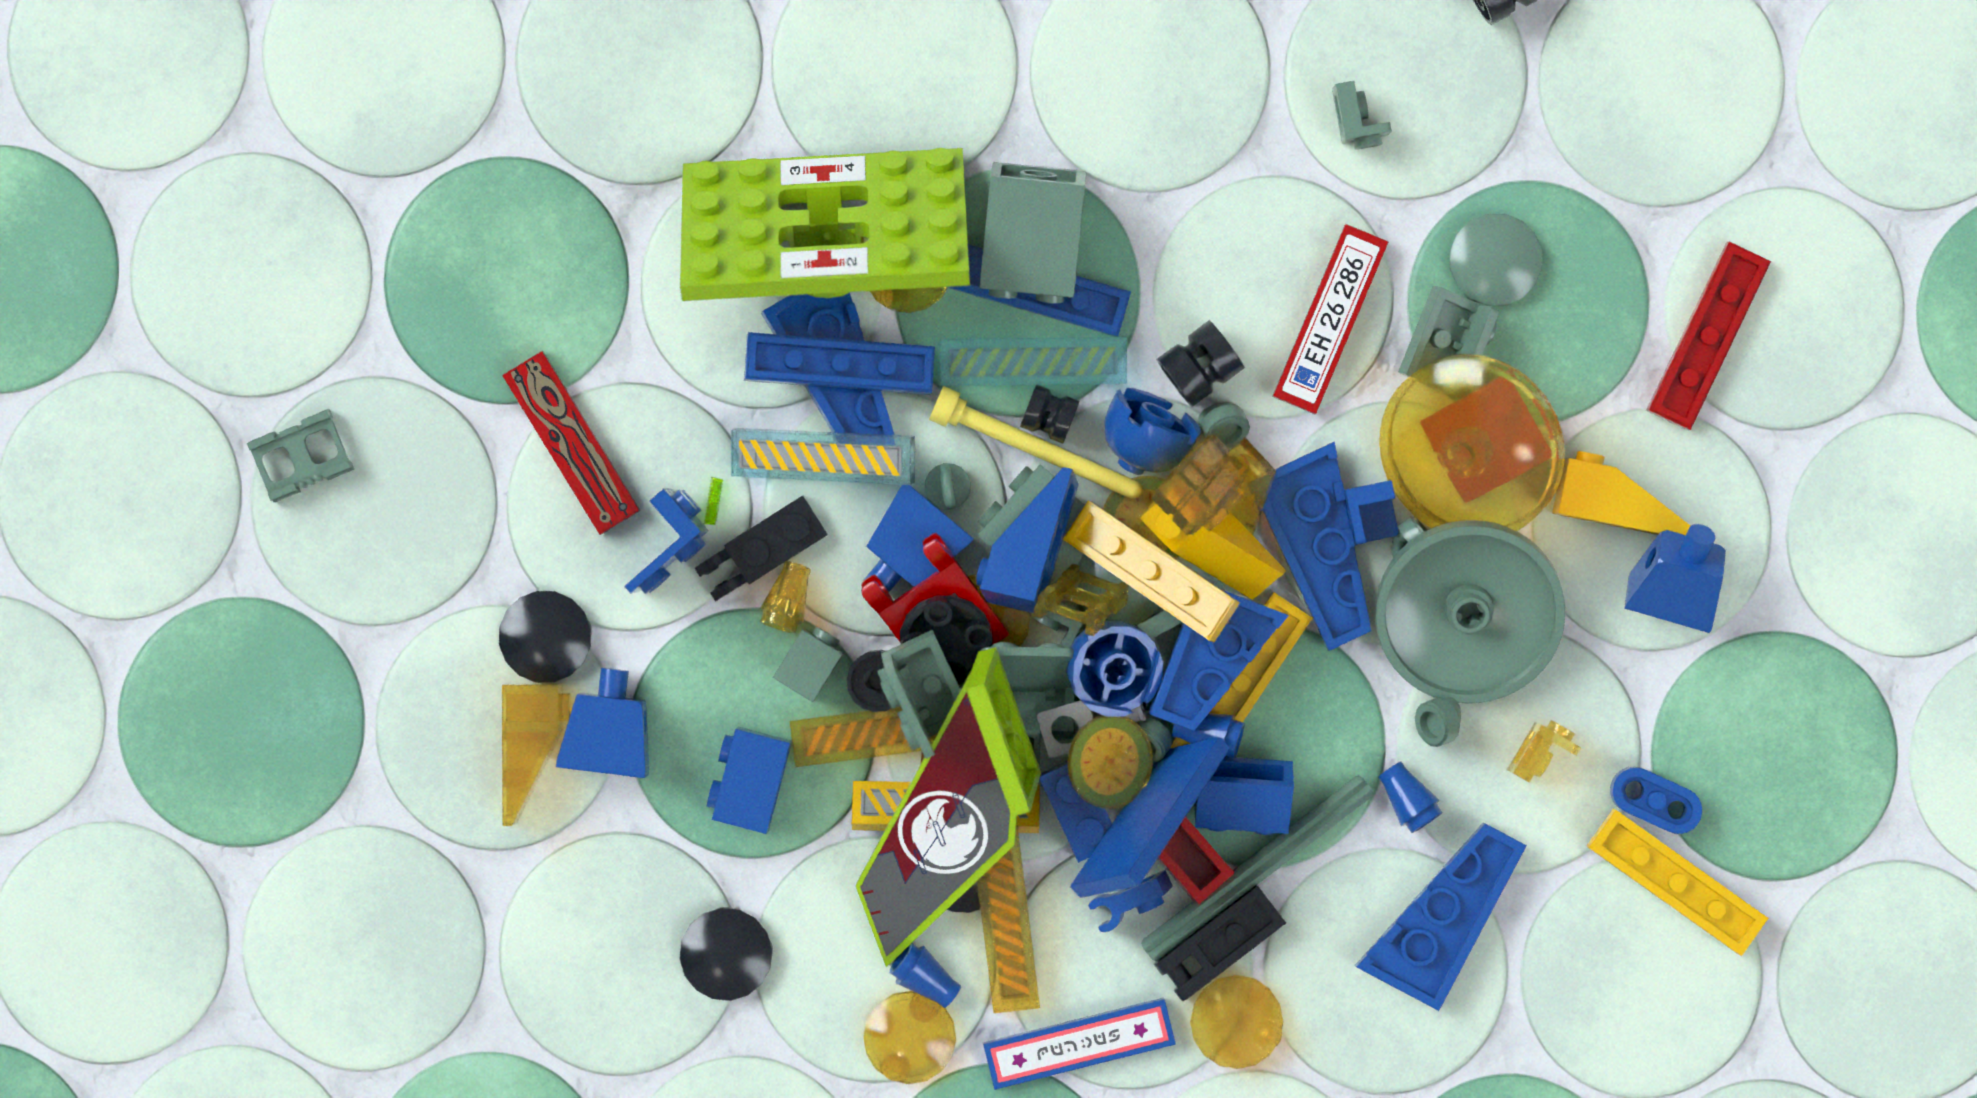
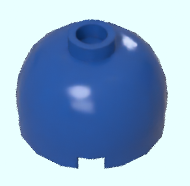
M1127 388L1124 394H1122L1120 389L1116 391L1104 420L1105 439L1112 452L1119 457L1118 464L1126 471L1136 475H1142L1144 471L1151 473L1170 471L1183 462L1192 451L1201 434L1200 426L1186 412L1181 420L1170 413L1168 410L1171 409L1173 404L1169 401L1135 388Z
M1103 620L1087 627L1072 643L1071 649H1074V654L1068 663L1066 673L1073 693L1091 711L1106 717H1123L1134 713L1132 709L1139 707L1143 702L1147 704L1155 696L1162 682L1163 660L1160 652L1157 651L1155 643L1141 628L1121 620Z

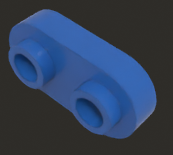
M1639 767L1624 768L1612 779L1610 785L1612 801L1619 809L1674 834H1684L1693 830L1701 820L1702 805L1698 796L1683 786ZM1632 781H1637L1641 786V793L1638 797L1630 799L1625 792L1626 786ZM1673 801H1680L1683 805V813L1678 818H1672L1668 813V807Z

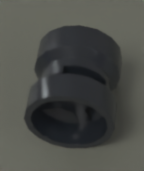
M1036 384L1020 427L1031 432L1042 430L1048 433L1050 439L1063 444L1080 401L1068 396L1058 398L1051 394L1050 389ZM1046 411L1050 412L1049 416L1045 414Z

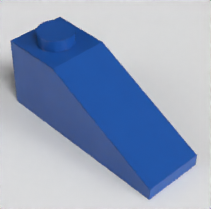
M1063 467L992 545L989 559L983 558L981 560L976 583L980 586V590L987 603L1041 615L1079 485L1073 469Z

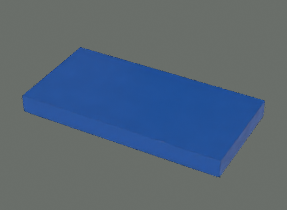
M1215 737L1171 748L1161 761L1154 762L1143 777L1137 790L1126 802L1070 885L1071 889L1082 898L1140 886L1229 752V746L1220 737Z

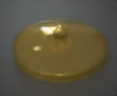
M1459 354L1443 357L1426 364L1409 376L1396 389L1385 408L1381 421L1379 446L1388 481L1392 480L1394 493L1402 504L1417 519L1430 528L1456 521L1479 520L1497 523L1518 531L1535 519L1546 508L1559 486L1564 468L1565 448L1558 417L1545 394L1530 378L1518 369L1500 360L1481 355Z

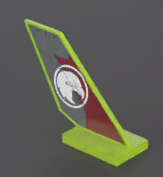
M996 647L978 652L968 678L932 742L935 755L927 759L924 757L856 883L857 892L886 967L1015 845L1017 815L1031 811L1041 771Z

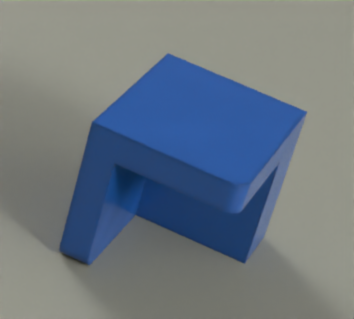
M1392 480L1344 490L1355 545L1398 535L1399 531L1392 499H1395Z

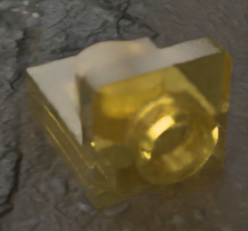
M1550 720L1547 727L1534 722L1508 766L1507 771L1527 782H1530L1534 775L1538 778L1541 777L1553 757V753L1548 751L1552 743L1570 754L1578 755L1581 747L1571 742L1575 733Z

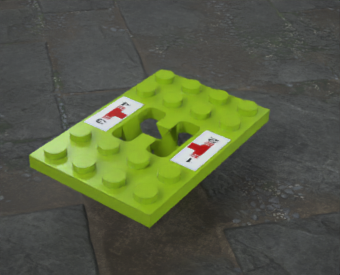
M935 148L932 150L916 151L892 150L879 153L771 159L750 158L735 161L683 163L680 292L682 301L805 294L818 298H834L859 291L970 285L963 148ZM845 200L867 201L863 206L842 208V201ZM791 203H807L808 209L782 210L781 207ZM863 237L868 238L867 242L864 243ZM788 241L789 248L782 247L781 244Z

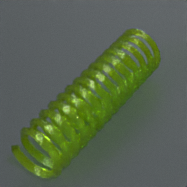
M711 476L710 482L712 483H710L711 486L708 490L711 493H708L710 496H708V503H706L708 506H706L707 509L705 510V515L707 516H704L706 519H704L705 522L703 524L716 525L717 519L715 518H718L716 515H718L717 512L720 507L717 505H720L721 497L719 495L722 492L721 489L723 487L721 485L723 483L721 482H723V479Z

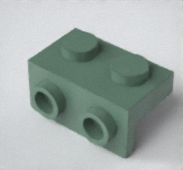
M1432 286L1398 373L1443 393L1465 397L1468 389L1477 380L1479 374L1478 364L1485 347L1492 341L1496 333V320L1499 310L1475 303L1442 287Z

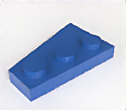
M1224 591L1239 601L1240 604L1215 642L1209 641L1186 624H1182L1149 714L1195 731L1227 692L1233 681L1247 664L1255 658L1262 649L1261 647L1289 615Z

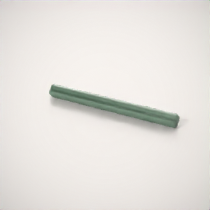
M1355 776L1289 827V834L1278 835L1233 870L1234 874L1200 904L1192 901L1144 938L1141 942L1143 949L1152 960L1159 961L1373 796L1371 787L1364 778Z

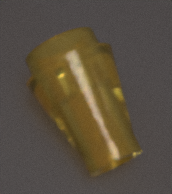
M784 562L782 571L759 608L763 612L760 620L762 624L792 634L796 633L798 624H804L808 579L811 573L810 568L795 562Z

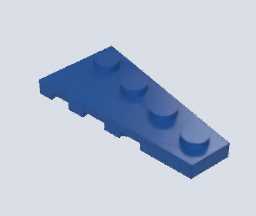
M850 293L834 298H818L808 294L789 295L766 308L761 313L773 334L865 341L859 324L860 319L856 306L852 301ZM805 386L839 444L898 447L881 391Z
M1335 441L1248 481L1328 651L1371 632L1361 574L1354 548L1355 543L1345 502L1344 487L1338 466Z
M1483 822L1355 964V967L1439 1011L1527 845Z

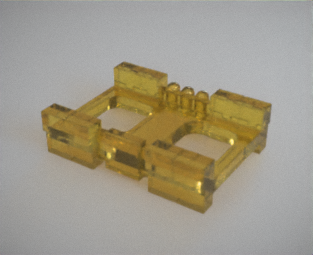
M1073 563L1062 573L1058 581L1049 585L1038 595L1033 616L1043 618L1049 611L1086 624L1085 634L1094 637L1105 626L1106 618L1111 613L1117 614L1127 604L1129 585L1124 581L1116 584L1079 571L1080 565ZM1081 583H1088L1103 588L1106 591L1103 594H1095L1077 586ZM1068 600L1086 606L1088 609L1084 612H1078L1058 604L1061 601Z

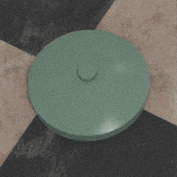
M1479 520L1456 521L1439 525L1423 532L1407 543L1395 555L1379 584L1375 605L1376 625L1379 640L1387 659L1409 684L1435 698L1451 697L1457 703H1482L1515 693L1533 681L1545 669L1557 651L1562 638L1565 624V601L1558 575L1552 563L1544 552L1529 538L1509 527L1493 522Z

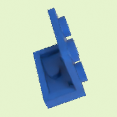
M663 488L650 500V503L678 533L680 538L624 586L630 594L641 590L644 594L653 592L671 576L666 570L670 564L676 559L680 563L683 561L687 562L706 545L701 537L709 530L696 516L702 510L685 490L675 492L673 489Z

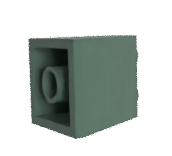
M993 162L990 175L981 267V289H989L990 296L1007 299L1016 298L1017 292L1036 294V300L1047 303H1063L1064 297L1074 298L1086 171Z

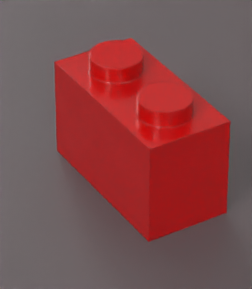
M1186 816L1157 858L1187 895L1198 904L1204 901L1234 874L1233 870Z

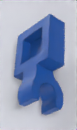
M1166 870L1144 878L1140 886L1123 889L1112 894H1101L1094 898L1088 906L1090 910L1096 909L1099 906H1105L1110 909L1112 914L1111 920L1105 921L1098 927L1100 932H1109L1121 923L1124 912L1136 907L1138 913L1142 914L1164 904L1162 896L1173 885Z

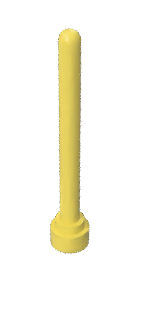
M943 386L930 415V421L944 427L948 423L957 427L958 423L1055 466L1073 469L1074 474L1130 499H1136L1142 494V485L1138 481L966 406L968 401L959 398L961 393Z

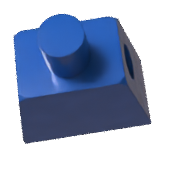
M904 482L866 546L880 560L864 580L871 575H877L888 592L893 589L902 577L915 587L938 571L923 552V540L933 533L939 534L954 557L965 549L974 538L907 482Z
M1702 524L1691 525L1686 535L1669 530L1661 531L1628 576L1624 609L1710 633L1721 591L1726 550L1721 545L1714 544L1716 539L1714 532Z
M601 668L598 694L578 693L576 695L557 757L556 767L646 778L649 775L646 701L626 698L629 671Z

